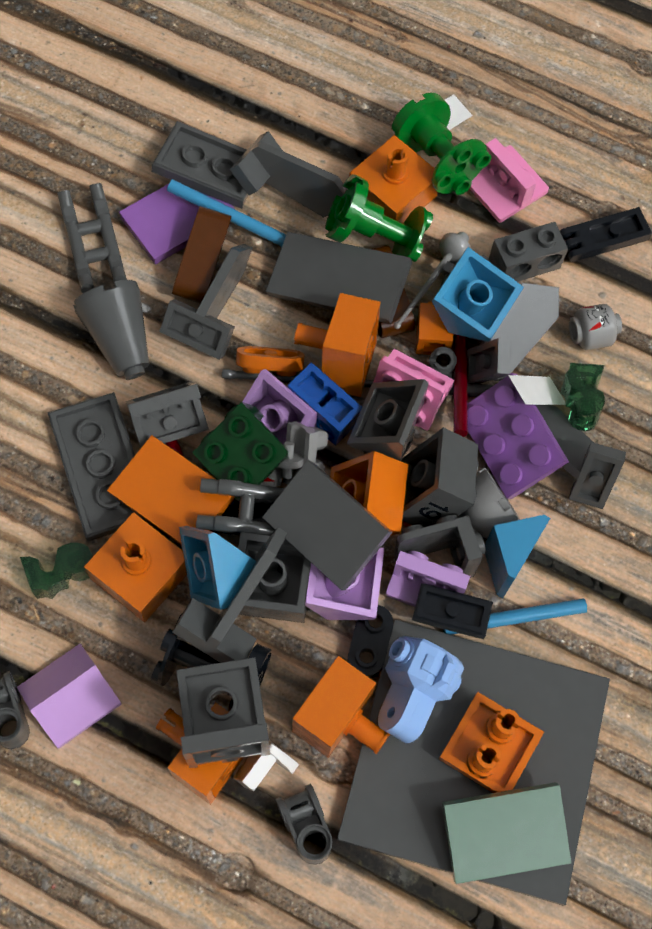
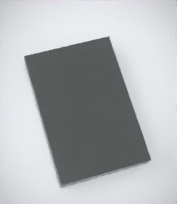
M177 121L154 160L151 172L170 180L173 179L241 209L248 197L247 192L229 170L247 149Z
M310 460L306 461L262 517L275 530L279 527L287 532L285 539L341 590H347L393 533Z

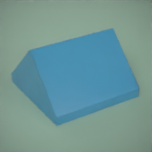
M468 247L433 298L432 303L448 333L489 342L524 286Z
M539 515L493 526L485 542V556L496 594L499 597L504 598L551 519L548 516Z
M190 526L179 527L191 599L194 598L200 603L220 610L228 608L256 561L215 532Z

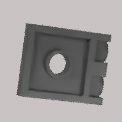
M255 657L176 670L185 736L181 737L182 753L189 768H196L200 764L222 761V763L238 761V758L262 754V756L270 755L267 723H265ZM219 694L230 696L234 702L231 711L225 715L215 714L210 708L212 699Z

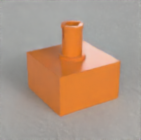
M393 135L349 173V176L355 174L366 179L369 183L367 199L384 207V215L401 223H404L416 207H425L438 195L432 184L435 168L396 135Z
M340 293L328 330L298 323L294 344L322 349V372L347 394L361 397L377 344L381 302Z
M372 451L331 467L330 477L393 532L390 536L401 533L402 525L405 527L411 526L402 521L409 464Z
M134 512L84 566L89 578L144 623L187 575L183 551Z
M340 656L335 659L292 718V732L327 758L330 757L343 737L348 734L373 750L375 754L379 752L390 736L389 733L383 731L379 726L362 715L364 707L372 698L376 682Z
M216 702L211 707L215 714L225 715L229 713V711ZM169 708L164 713V716L175 727L161 718L156 729L182 746L181 737L185 736L183 718L175 713L172 708ZM181 748L168 766V770L174 779L211 805L244 757L238 758V761L226 763L218 761L200 764L196 768H189Z

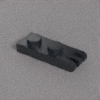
M640 207L560 230L563 239L566 240L565 243L568 251H571L568 253L570 262L645 242L652 235V231Z

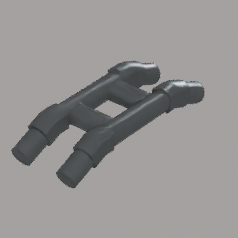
M102 183L89 186L97 215L96 220L78 223L70 190L57 193L82 293L94 288L89 268L90 263L108 260L113 281L127 280ZM101 232L105 247L85 251L82 236Z
M202 478L200 485L201 493L240 497L238 518L198 514L196 528L240 534L245 532L271 536L275 529L268 522L253 520L255 499L276 501L285 488L244 483L236 480Z

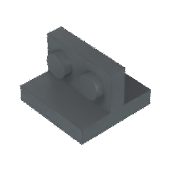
M187 382L126 401L140 448L151 435L161 442L167 443L209 430L200 402L201 395L197 383Z

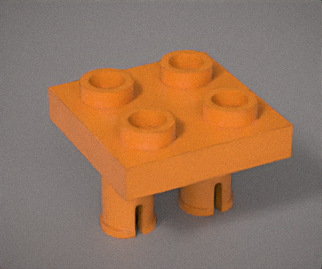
M477 692L440 755L439 760L492 793L513 790L544 731L519 717L514 710L506 709Z

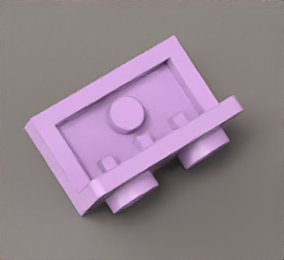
M400 551L386 596L415 607L421 583L464 594L470 576L463 574V570L458 566L444 563L441 566L428 561L429 558L420 552L408 551L406 553Z

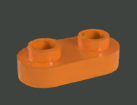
M244 346L239 347L236 351V365L242 367V371L246 373L257 374L261 370L266 369L276 371V374L289 377L295 376L297 371L304 369L305 354L292 349Z

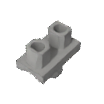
M296 421L287 423L284 446L288 450V456L278 466L282 468L281 477L283 478V483L289 484L307 460L314 462L325 472V466L322 461L316 459L317 450L324 449L327 446L328 433L317 427H307Z

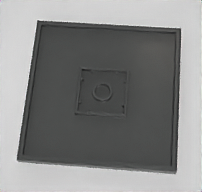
M395 620L369 716L370 721L379 726L378 715L392 685L385 669L390 658L389 649L399 637L409 636L426 639L457 657L464 667L461 674V684L450 700L437 701L422 734L415 741L404 743L390 735L377 754L362 743L337 841L452 874L442 802L491 794L492 792L440 761L439 757L474 696L479 692L502 707L514 710L519 717L544 731L514 789L554 782L560 785L571 864L477 881L565 906L610 678Z

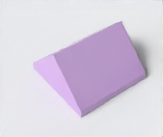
M266 369L261 370L242 401L255 406L264 415L261 422L283 445L286 442L287 423L296 421L307 427H316L317 412Z
M381 547L347 590L339 589L311 563L305 606L327 620H374L377 615L385 548Z
M81 644L75 646L17 687L30 712L58 749L122 704Z

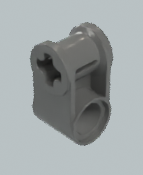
M10 671L5 672L3 677L0 678V745L12 750L25 744L29 738L30 728L21 704L20 692ZM8 721H17L14 733L10 736L2 737L1 729L3 725Z
M308 784L305 786L304 791L286 799L276 798L275 801L287 831L290 832L302 860L312 865L322 864L331 854L333 841L313 786ZM314 834L321 836L326 842L324 851L316 855L308 853L303 846L305 839Z

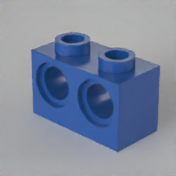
M312 362L287 385L293 393L317 412L316 427L328 433V440L335 446L354 428L362 406Z

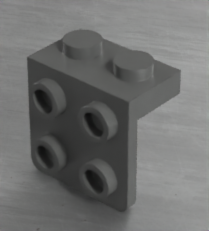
M449 515L439 519L436 525L425 528L420 524L403 529L401 531L402 534L397 537L393 554L395 561H397L400 551L406 553L408 551H416L425 555L449 548L455 566L461 568L463 574L469 575L470 578L475 576L483 558L482 554H485L483 538L479 532H474L469 515L458 518L457 515Z

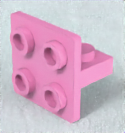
M494 138L485 144L487 151L491 155V161L472 180V185L469 189L492 216L501 223L546 195L549 187L511 145L505 147Z
M393 349L388 357L383 356L380 360L373 383L425 379L429 384L424 404L415 426L428 431L439 407L451 390L455 380Z

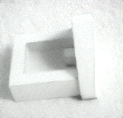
M269 740L270 755L262 756V754L249 756L233 779L244 788L254 791L275 762L291 774L294 773L299 764Z

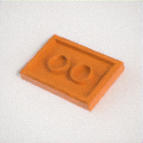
M153 435L149 437L107 490L110 495L180 545H182L179 527L190 526L196 528L198 514L222 516L235 498L234 496L201 493V479L215 478Z

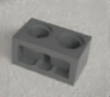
M551 222L494 239L489 262L519 282L560 269L568 247L556 222Z

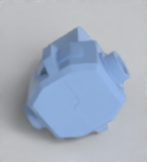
M402 636L395 640L389 649L390 658L385 669L392 685L380 709L378 725L380 729L402 742L411 743L422 734L437 701L450 700L453 693L458 690L464 667L457 657L426 639Z

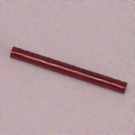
M454 334V353L457 357V364L454 368L453 432L465 437L468 434L467 337Z

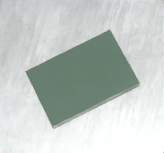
M557 782L442 802L453 880L456 884L571 864L561 789Z

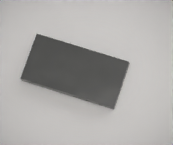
M287 232L266 292L272 297L332 311L335 310L340 293L380 301L379 322L392 324L413 262L410 257Z
M113 392L48 412L87 542L115 533L134 512L107 491L135 456L115 393Z

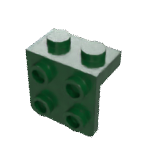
M244 402L234 406L216 429L209 432L202 439L201 444L192 452L217 480H236L261 485L288 456L287 448L261 422L264 415L255 406ZM240 497L234 498L235 500L240 501Z

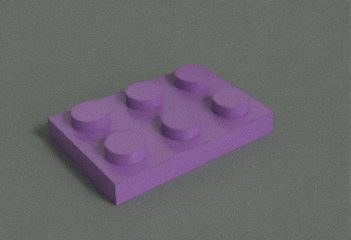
M509 376L467 404L468 432L473 441L478 444L481 455L507 499H513L569 463L536 405H526Z

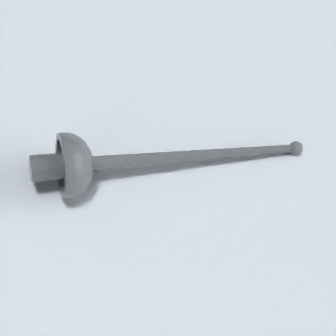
M459 232L458 234L447 233L443 236L439 248L444 258L399 321L394 323L395 329L401 328V323L443 271L447 261L457 263L468 247L471 248L468 243L469 236L465 232Z

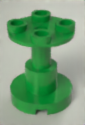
M437 93L422 94L425 99L420 100L418 103L412 99L398 112L391 129L400 140L415 152L423 150L428 156H437L440 159L432 176V184L437 192L442 194L455 192L457 195L464 194L471 187L472 180L490 163L491 155L487 151L486 145L478 139H470L454 146L451 143L452 133L447 128L451 116L448 103Z
M355 174L349 176L342 185L347 188L345 194L342 197L336 195L331 205L325 224V229L329 231L325 234L326 237L341 243L349 236L352 230L368 238H371L376 233L394 242L392 254L410 257L413 262H416L423 251V243H420L421 239L432 223L433 214L427 211L425 207L418 206L409 214L404 223L398 222L384 215V207L367 199L369 183L366 179Z

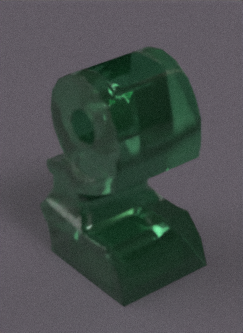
M570 363L569 369L565 374L560 394L565 398V406L570 408L568 421L577 430L590 431L598 424L605 404L604 393L597 389L604 365Z
M82 543L62 545L57 550L55 566L50 572H45L40 561L36 558L28 556L20 557L29 586L37 599L44 597L53 599L58 592L69 588L70 579L79 582L89 579L84 566L93 556L89 547Z

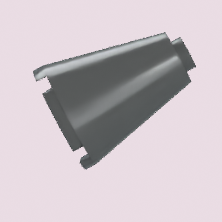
M119 280L114 281L116 288L105 290L104 286L101 285L83 293L75 299V305L73 306L75 313L116 375L125 376L126 380H131L144 375V369L150 363L140 289L136 281Z

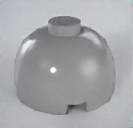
M483 468L476 473L475 487L477 497L474 505L457 517L461 518L469 515L473 529L479 532L482 538L487 539L494 525L520 520V518L488 470Z

